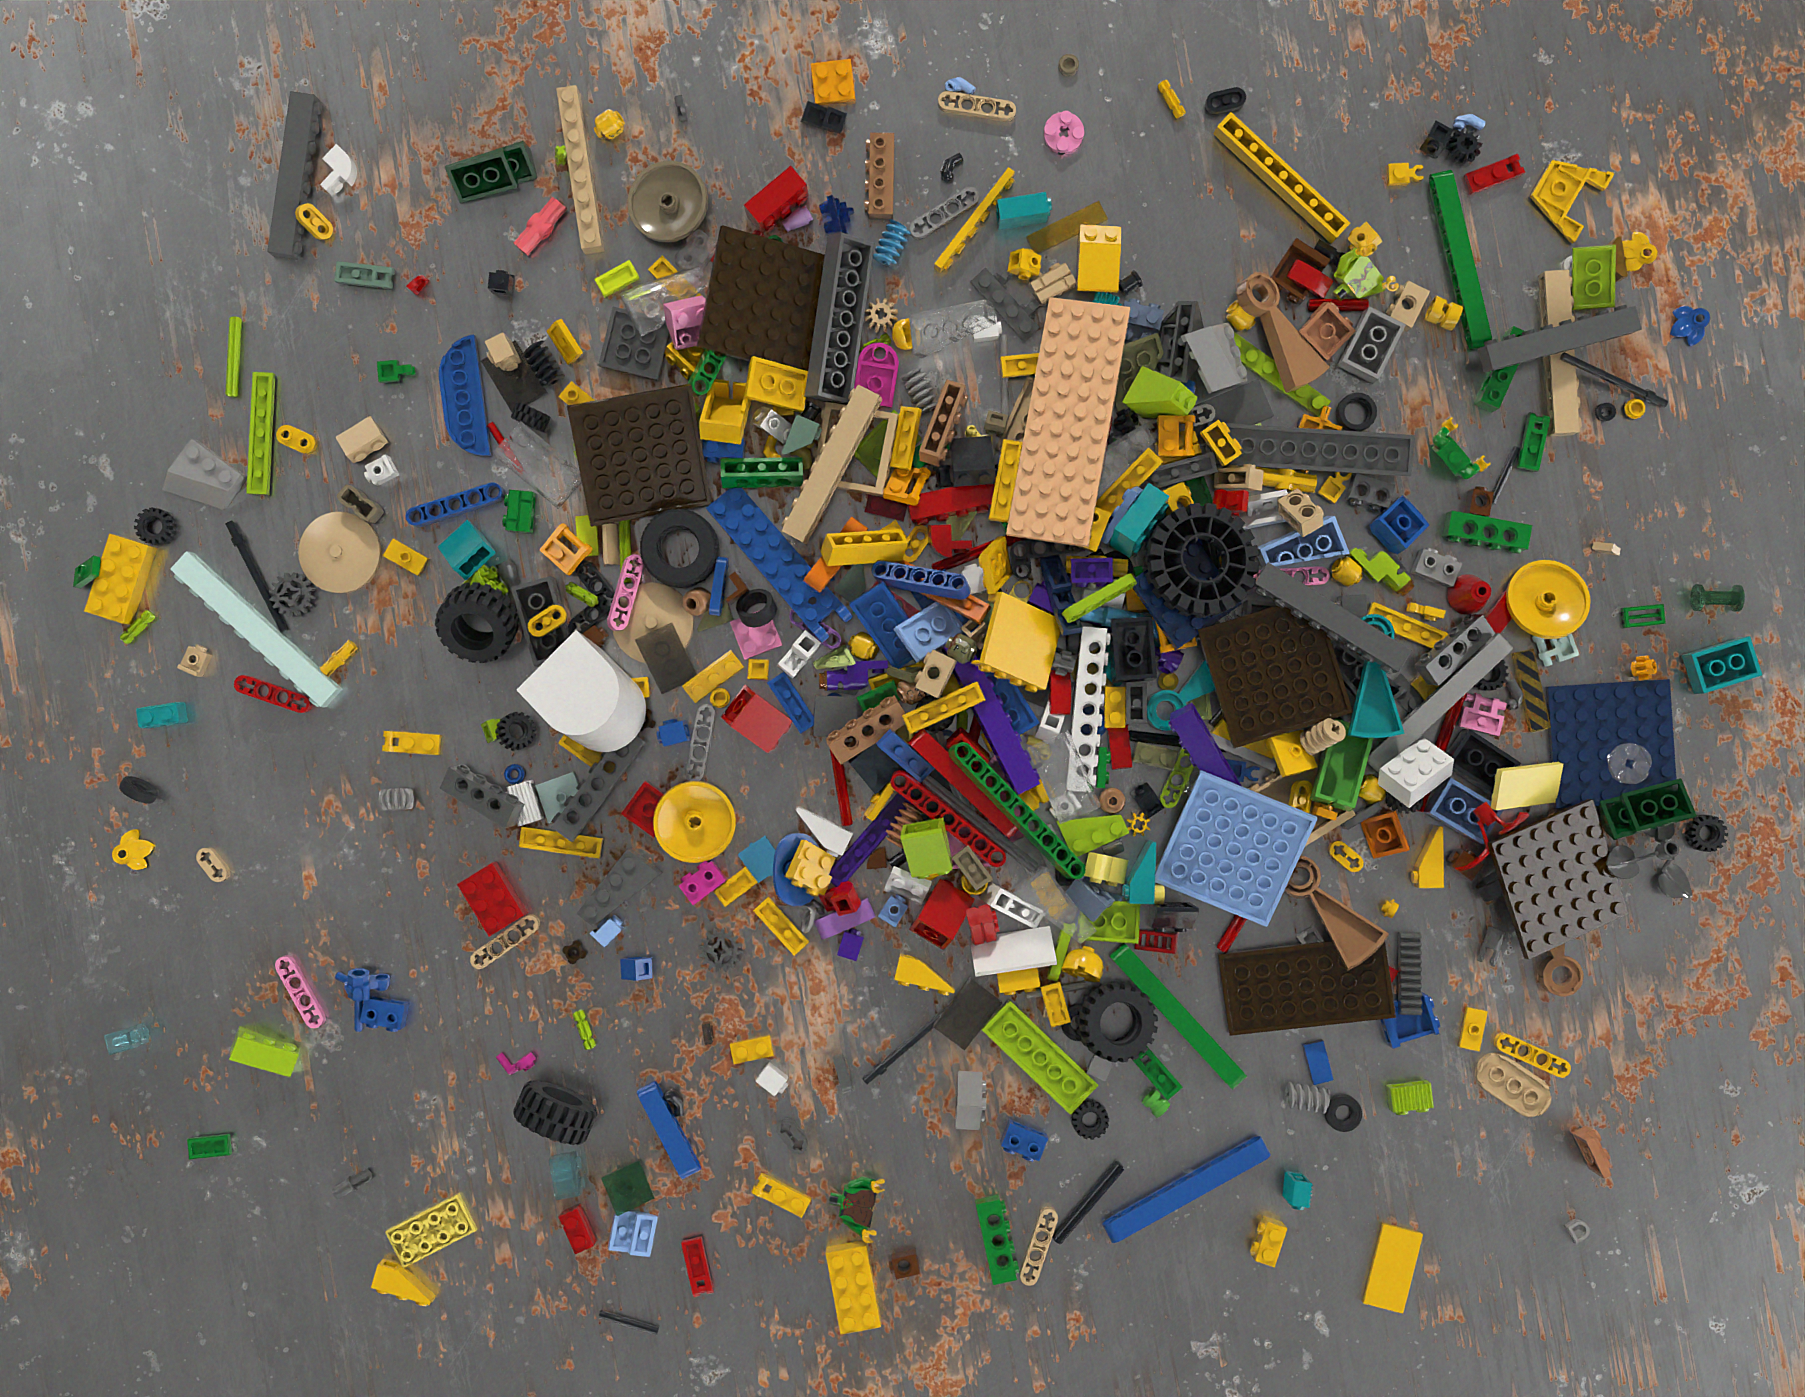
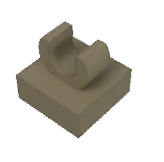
M988 410L984 425L986 434H989L990 430L997 432V437L1004 433L1008 415Z

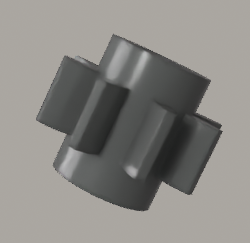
M1062 649L1060 654L1055 653L1052 668L1056 669L1055 674L1065 676L1067 672L1072 673L1076 658L1071 656V651Z

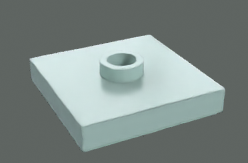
M575 772L535 785L549 824L552 823V819L558 812L562 813L566 808L564 806L566 800L570 796L574 797L578 792L576 787L579 783ZM582 796L580 798V804L582 806H587L584 797ZM576 811L570 812V813L568 814V817L577 814V812H576Z

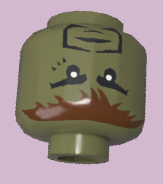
M961 633L956 634L954 637H949L945 645L948 657L962 664L968 661L971 662L978 650L976 642Z

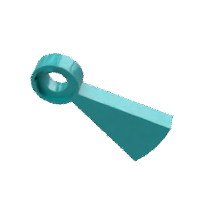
M1369 614L1360 618L1366 623L1376 626L1381 632L1394 639V628L1391 622L1384 618V616ZM1364 661L1347 736L1385 738L1405 734L1386 672L1381 670V665L1376 662Z
M1205 658L1178 693L1171 690H1162L1148 698L1147 722L1151 727L1160 731L1171 730L1168 723L1170 719L1167 721L1162 720L1156 713L1157 705L1160 702L1167 701L1171 703L1174 711L1186 706V702L1215 690Z

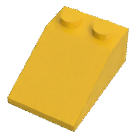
M1080 225L1077 291L1118 293L1121 227Z

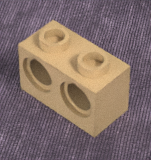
M1298 488L1277 500L1279 514L1302 537L1323 526V510L1320 506L1312 503L1310 497L1307 494H1303Z

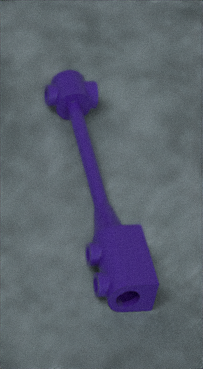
M1044 580L1041 584L1037 582L1027 604L1055 616ZM1084 621L1096 627L1107 628V632L1110 633V628L1102 626L1101 623ZM1155 646V655L1159 657L1157 668L1166 674H1172L1173 671L1176 672L1184 653L1180 652V649L1160 654L1159 648Z

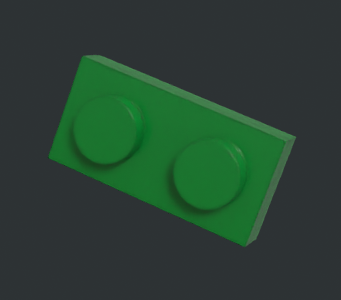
M1097 747L1098 765L1096 767L1095 787L1105 788V784H1109V772H1106V764H1110L1111 753L1107 751V747Z

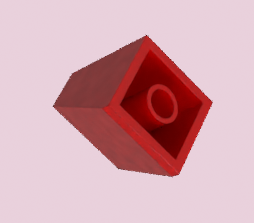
M747 685L743 686L721 716L730 727L767 753L776 748L780 737L788 732L792 720Z
M940 878L909 930L944 950L953 941L966 917V910L971 908L975 899L965 890H959L954 887L952 882Z

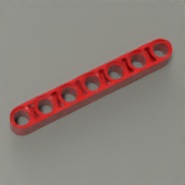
M921 729L909 740L908 743L1008 839L1019 830L951 760L949 753L929 733Z
M897 770L893 773L891 786L895 791L932 820L943 818L946 814L953 815L954 820L947 823L944 821L945 828L950 834L964 845H969L973 852L990 865L1000 867L1005 863L1006 852L919 781L904 770ZM897 776H902L906 782L903 785H898L894 779ZM913 789H919L922 795L915 798L910 792ZM934 801L938 804V808L930 810L927 808V803ZM961 827H968L970 833L962 835L959 833V829ZM983 839L987 844L983 848H979L975 845V842ZM994 852H1000L1003 856L1000 860H994L991 858V855Z

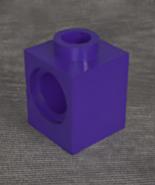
M850 928L849 931H844L837 953L838 956L857 961L864 939L861 931Z

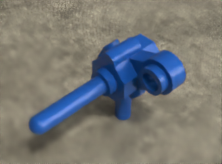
M355 968L348 971V976L338 972L335 975V979L345 984L344 990L348 994V998L354 1001V1029L356 1032H361L363 1029V1023H360L363 1000L370 999V989L378 991L387 990L388 986H390V976L384 973L370 975V971L364 968Z

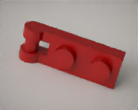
M1514 154L1506 159L1466 173L1464 179L1470 194L1525 174L1524 167H1521L1519 163V154ZM1511 165L1513 171L1508 172L1506 166Z
M702 1236L683 1240L681 1245L693 1297H698L706 1292L707 1294L714 1293ZM704 1280L705 1284L698 1285L697 1281Z

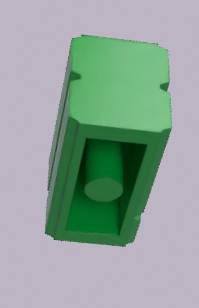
M509 490V494L505 495L504 505L507 507V515H503L502 525L506 531L533 534L536 493L532 491Z

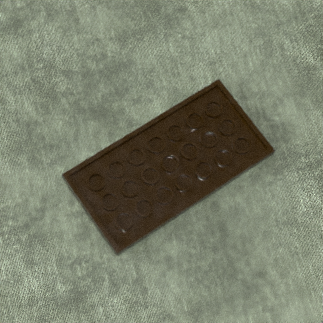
M1333 941L1218 954L1230 1036L1396 1018L1385 941L1369 958L1350 970H1347Z

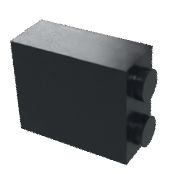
M991 436L953 438L952 443H950L954 487L995 484V465Z

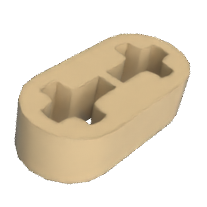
M202 848L197 852V862L212 881L222 882L229 878L230 869L214 848ZM204 853L211 854L209 856L210 861L203 859L205 857ZM217 869H223L222 876H216Z

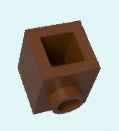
M1458 849L1450 854L1447 866L1464 879L1472 881L1484 864L1480 862L1471 869L1457 871L1455 868L1466 866L1477 857L1469 849Z

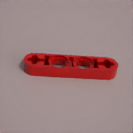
M240 675L234 680V688L239 693L298 713H306L312 708L313 704L309 701L310 697L247 675ZM246 680L247 684L255 686L253 687V689L248 687L243 688V686L240 685V682ZM262 685H266L269 689L268 694L264 697L259 694V688ZM283 691L288 695L285 703H281L278 700L279 693ZM293 699L297 701L304 699L306 707L300 709L299 704L292 703Z

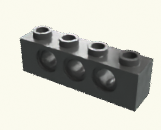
M1483 614L1466 615L1462 619V623L1452 628L1443 640L1434 644V648L1430 652L1423 654L1419 658L1420 661L1414 666L1428 685L1439 686L1496 634Z
M459 764L448 768L440 786L441 790L504 828L516 825L525 805L519 801L517 796L507 794L502 791L500 786L487 782L484 776L469 771L470 769L465 765Z

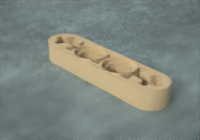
M951 91L942 92L938 98L939 108L947 113L1004 122L1013 120L1016 114L1015 104L1008 100ZM948 97L950 102L954 103H949L948 106H945L943 101ZM956 98L959 99L958 108H955ZM964 100H970L973 106L971 109L965 110L962 108L961 103ZM989 103L992 105L993 110L985 113L982 111L981 106ZM996 105H999L998 115L995 114ZM1005 107H1009L1011 112L1006 116L1004 111L1000 110H1005Z
M535 915L523 917L475 951L470 958L471 965L476 969H482L536 932L540 927L539 918ZM527 919L529 921L534 920V929L529 927L526 930L522 931L521 928L528 923ZM511 930L518 932L519 939L513 942L509 939L508 934ZM494 942H499L502 945L500 953L493 952L492 944ZM487 951L488 954L493 957V959H491L490 956L486 957L483 960L484 964H482L481 962H476V960L478 959L477 954L479 956H482L485 953H487Z
M1047 1206L1041 1209L1020 1269V1279L1023 1284L1028 1286L1034 1285L1039 1278L1058 1222L1057 1212L1052 1207ZM1049 1212H1051L1053 1219H1049L1047 1224L1048 1227H1051L1050 1230L1044 1226L1046 1222L1044 1215H1048ZM1040 1231H1045L1048 1234V1238L1043 1242L1038 1241L1036 1238L1037 1233ZM1032 1251H1039L1041 1258L1037 1261L1031 1260L1030 1253ZM1027 1263L1033 1266L1032 1275L1034 1277H1030L1029 1280H1027L1026 1276L1024 1275V1273H1028L1030 1269V1265H1028Z

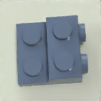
M1130 298L1129 301H1124L1123 306L1131 308L1125 343L1159 332L1164 310L1160 309V305L1149 303L1148 306L1141 305L1140 300Z

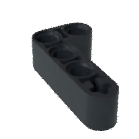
M1034 539L1017 541L1010 548L1013 577L1018 581L1029 578L1032 571V559L1078 554L1084 552L1085 549L1072 545L1070 547L1071 550H1069V545L1064 544L1065 549L1058 551L1054 547V542ZM1037 543L1043 544L1045 547L1044 553H1036L1034 545ZM1016 546L1024 548L1025 554L1023 556L1015 555L1014 548ZM1024 566L1027 569V575L1024 577L1019 576L1016 572L1017 567Z

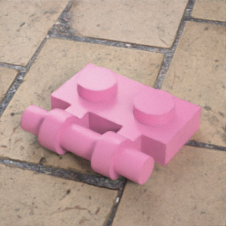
M1467 693L1465 701L1471 702V708L1462 707L1458 726L1500 736L1504 716L1497 715L1498 709L1504 711L1507 703L1501 702L1494 697L1489 699L1482 697L1478 693ZM1480 705L1488 706L1489 712L1479 710Z

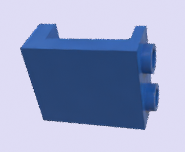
M1422 992L1421 1015L1398 1014V1000L1394 1001L1396 1018L1380 1020L1388 1046L1394 1049L1400 1047V1043L1429 1034H1440L1438 1030L1440 1022L1438 1017L1434 1016L1432 1010L1434 1003L1430 996L1428 997L1427 994Z

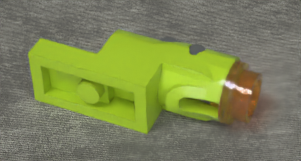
M1356 547L1349 551L1350 554H1345L1362 566V573L1373 584L1383 579V583L1402 597L1415 586L1412 583L1413 580L1410 578V574L1395 554L1388 555L1383 551H1379L1368 560L1367 554L1362 549H1357Z

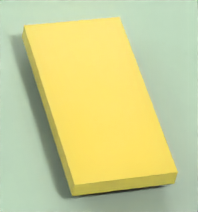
M1552 762L1497 769L1491 808L1502 810L1556 803L1563 764Z
M460 1193L386 1230L385 1233L402 1267L405 1268L477 1231V1227Z

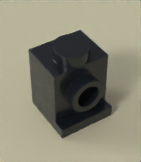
M496 270V273L489 272L488 289L492 294L513 296L515 275H510L504 270Z

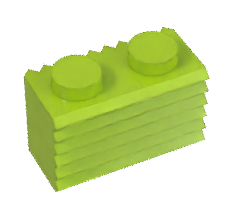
M1427 1080L1386 1085L1389 1110L1396 1113V1115H1407L1408 1111L1413 1110L1423 1113L1428 1112L1429 1108H1434L1431 1083Z

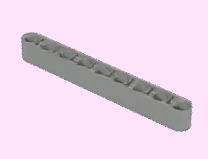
M1499 633L1491 637L1401 721L1405 734L1385 737L1370 750L1367 763L1379 773L1381 767L1407 749L1508 655L1513 647Z

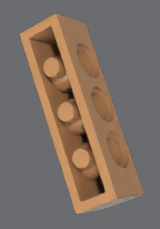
M895 695L887 697L880 702L879 706L874 709H867L858 719L848 721L842 729L832 731L828 738H826V742L839 763L843 764L878 742L889 729L895 731L905 725L902 715L906 714ZM882 715H889V717L886 720H879ZM870 725L871 729L869 731H862L864 726ZM847 737H854L853 741L845 742Z

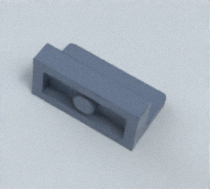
M1083 876L1080 879H1075L1064 895L1094 922L1105 909L1113 904L1115 899L1098 883L1090 882V877Z

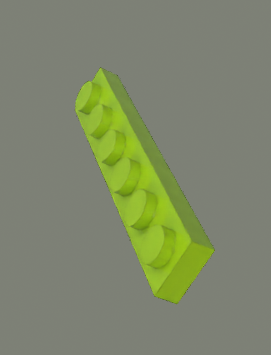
M1234 332V340L1240 350V359L1243 366L1313 416L1320 417L1323 405L1328 406L1331 400L1308 384L1295 391L1286 393L1275 360Z
M252 372L247 494L269 495L275 393L274 373Z

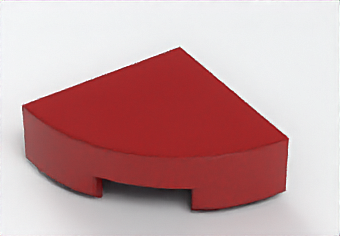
M419 275L410 281L406 287L415 295H418L428 284L429 279L424 275Z

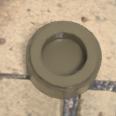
M1072 54L1063 55L1058 64L1060 73L1064 76H1072L1077 72L1079 67L1077 57Z

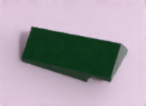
M524 141L445 166L447 175L460 203L518 188V183L537 179L531 149Z
M1681 778L1622 793L1618 797L1599 802L1601 827L1613 840L1697 816Z

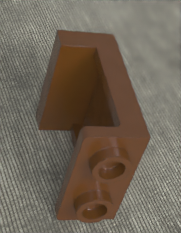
M1296 238L1270 278L1275 281L1279 293L1281 292L1287 296L1286 299L1289 302L1300 305L1305 300L1309 290L1300 288L1287 278L1295 260L1303 261L1322 272L1330 262V259Z

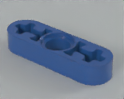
M718 556L716 559L709 606L710 615L721 616L729 565L727 557Z

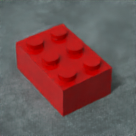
M789 166L744 204L747 217L762 233L765 231L770 232L777 225V221L781 218L786 219L792 213L791 210L795 206H801L807 201L809 196L807 184L794 168Z
M497 861L487 865L457 884L489 937L528 914L527 909Z

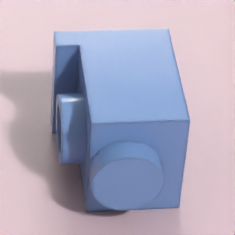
M891 894L878 917L896 927L908 908L907 900L899 894H896V896ZM892 906L898 907L897 913L890 911Z

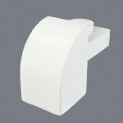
M335 144L322 158L333 171L320 185L331 195L339 192L345 181L350 186H353L357 178V168L354 161Z
M805 630L777 666L791 678H794L814 655L821 642Z

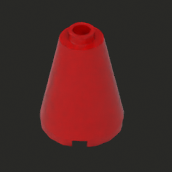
M1465 574L1458 576L1454 586L1447 588L1446 596L1454 611L1459 614L1468 615L1479 612L1485 606L1492 590L1490 585L1479 577Z

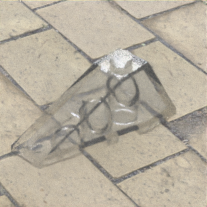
M696 266L638 285L620 293L638 333L640 336L659 329L665 324L663 304L695 297L707 286L701 267Z

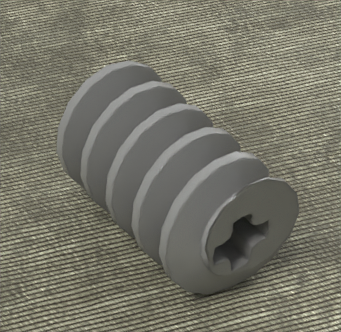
M921 368L906 373L901 379L907 381L904 386L910 389L908 395L914 396L911 399V403H917L914 408L922 409L923 414L936 408L938 402H932L937 396L929 394L933 387H926L930 380H923L927 372H920Z
M1288 1082L1285 1090V1103H1289L1290 1109H1293L1294 1105L1297 1104L1298 1110H1301L1302 1106L1305 1105L1306 1111H1309L1311 1106H1313L1316 1113L1319 1107H1321L1322 1113L1325 1114L1330 1104V1088L1327 1090L1324 1087L1317 1089L1316 1086L1309 1088L1306 1084L1301 1087L1299 1083L1293 1086L1291 1082Z

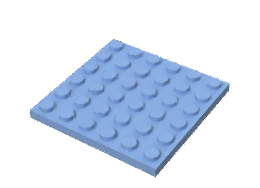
M1200 770L1155 871V882L1267 927L1315 826L1317 816Z

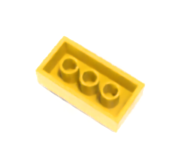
M109 533L101 557L99 576L94 579L84 611L122 624L131 625L134 622L158 548Z
M859 1240L827 1246L825 1254L840 1335L881 1327V1315L867 1243Z

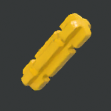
M1163 80L1158 84V89L1163 93L1166 103L1171 110L1173 109L1172 113L1178 119L1186 111L1183 105L1180 106L1181 102L1174 90L1170 89L1171 85L1168 80Z

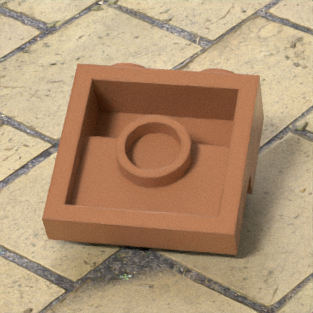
M1323 302L1298 331L1325 361L1356 331L1352 327L1353 323L1347 317H1342L1339 314V308L1332 302Z
M1586 1125L1572 1132L1589 1169L1604 1179L1612 1176L1609 1170L1611 1168L1609 1162L1611 1158L1607 1150L1602 1148L1600 1144L1602 1139L1598 1131Z

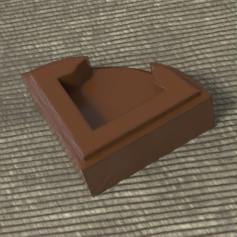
M885 847L876 849L867 860V869L887 868Z

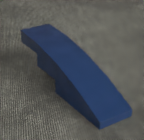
M1060 556L1040 558L1039 561L1045 586L1062 636L1082 633L1083 626L1080 619L1068 623L1062 614L1065 609L1076 602L1071 592V581Z

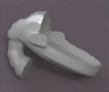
M815 899L800 906L803 910L800 916L802 918L801 931L803 933H808L813 926L815 908L817 909V914L824 915L825 913L822 905Z

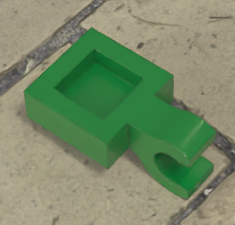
M398 360L377 361L378 382L380 383L401 381L400 375H416L415 367L411 364L399 365Z

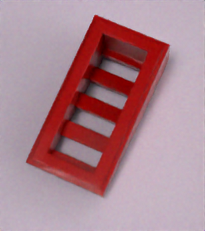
M1139 929L1138 944L1135 943L1134 949L1176 954L1178 932H1156L1154 930ZM1142 934H1146L1145 945H1142ZM1151 935H1154V946H1150ZM1159 936H1163L1162 947H1158ZM1167 937H1171L1170 947H1167Z

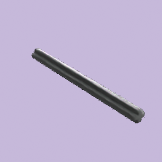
M928 775L923 780L922 785L1028 871H1035L1038 863L931 776Z

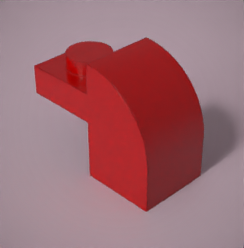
M1218 489L1214 491L1212 504H1216V509L1218 510L1225 507L1232 511L1231 517H1238L1240 512H1247L1249 492L1246 490L1226 491Z
M951 524L928 525L929 545L938 555L952 557V549H954V553H966V549H972V540L952 541Z
M849 881L841 882L838 887L827 889L825 895H818L826 911L836 910L838 916L854 913L861 905V900L852 882Z

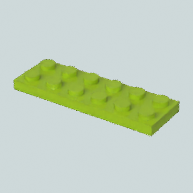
M1010 999L982 1028V1031L1070 1115L1099 1086Z

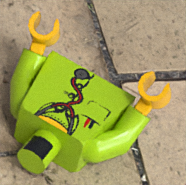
M1360 241L1358 249L1353 248L1340 257L1337 271L1334 274V278L1340 285L1333 292L1334 296L1340 301L1347 295L1359 299L1383 292L1386 288L1392 292L1399 288V283L1390 284L1396 281L1394 276H1389L1386 282H1383L1384 277L1367 257L1372 253L1371 246L1367 247L1366 241Z

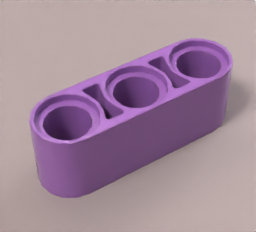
M792 609L789 614L790 621L801 630L808 631L817 639L803 621H794L793 616L795 612ZM821 621L819 624L828 635L834 634L838 638L837 644L833 646L827 644V639L821 644L829 649H837L841 645V636Z
M865 898L861 900L860 907L854 913L838 916L837 912L834 911L814 920L821 940L871 920L876 916L869 899Z

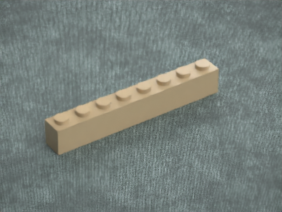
M577 85L556 88L581 249L585 255L605 252L581 93Z
M1569 270L1544 271L1538 275L1541 327L1553 324V327H1557L1559 322L1569 319L1575 322V318L1572 316L1574 299L1570 291L1572 277L1569 275ZM1574 349L1565 351V353L1576 357ZM1563 352L1543 357L1547 416H1550L1548 437L1574 435L1580 432L1582 426L1578 413L1580 398L1577 397V389L1579 387V379L1576 377L1577 367L1560 360Z
M857 385L856 389L853 388L848 397L849 403L841 409L838 424L831 428L829 433L831 437L828 443L823 444L818 462L815 461L813 463L809 479L803 482L799 498H795L791 505L793 510L782 522V532L806 545L883 400L880 395L860 385Z

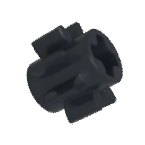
M1122 409L1116 412L1118 417L1114 418L1113 421L1115 429L1121 431L1123 435L1135 432V426L1139 424L1138 415L1134 411H1130V409Z

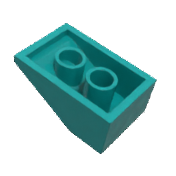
M1146 841L1125 879V884H1122V897L1129 904H1154L1155 841Z

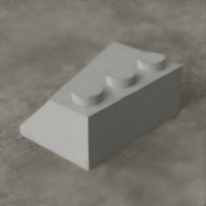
M1229 322L1209 326L1181 336L1183 342L1187 341L1191 348V351H1189L1191 359H1195L1199 364L1198 373L1208 393L1227 389L1247 381V371L1242 365L1241 353L1238 346H1236L1234 331Z
M190 439L167 470L163 491L225 510L247 481V476L201 442Z

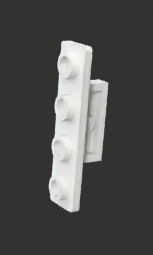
M1287 490L1249 496L1247 512L1239 513V517L1245 522L1243 529L1287 522L1279 514L1277 500L1288 494Z

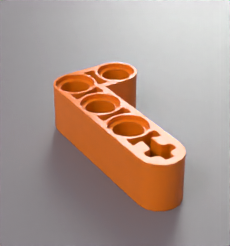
M851 517L840 533L868 531V528ZM821 556L803 581L821 593L843 565L827 566L823 556Z

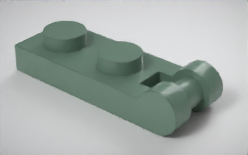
M337 261L334 281L341 284L392 290L393 283L391 280L395 269L385 266ZM378 274H384L383 280H378Z

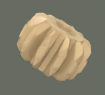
M876 298V305L871 302L868 303L870 309H865V314L869 316H866L864 320L865 322H870L868 325L869 329L876 326V333H879L880 328H883V332L887 333L886 326L893 329L894 325L892 322L898 321V318L894 316L898 314V310L892 309L894 307L893 302L887 305L886 298L883 299V303H880L879 299ZM880 312H884L886 318L878 319L877 313L880 315Z

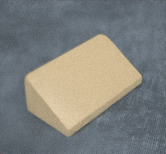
M604 524L602 525L603 563L607 566L620 565L619 525Z

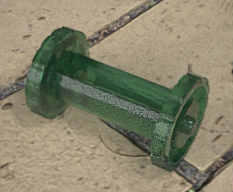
M1695 584L1690 594V604L1694 611H1701L1705 604L1730 605L1733 612H1740L1745 602V594L1741 585H1734L1730 591H1705L1702 584Z

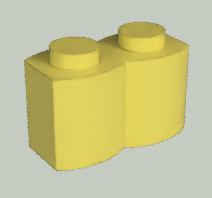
M1089 852L1084 876L1090 877V882L1101 884L1102 880H1105V885L1117 887L1118 883L1124 884L1129 860Z

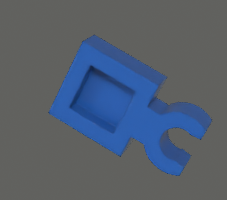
M1226 759L1239 782H1244V776L1250 781H1258L1259 778L1252 777L1251 772L1253 770H1260V767L1250 766L1246 768L1247 762Z

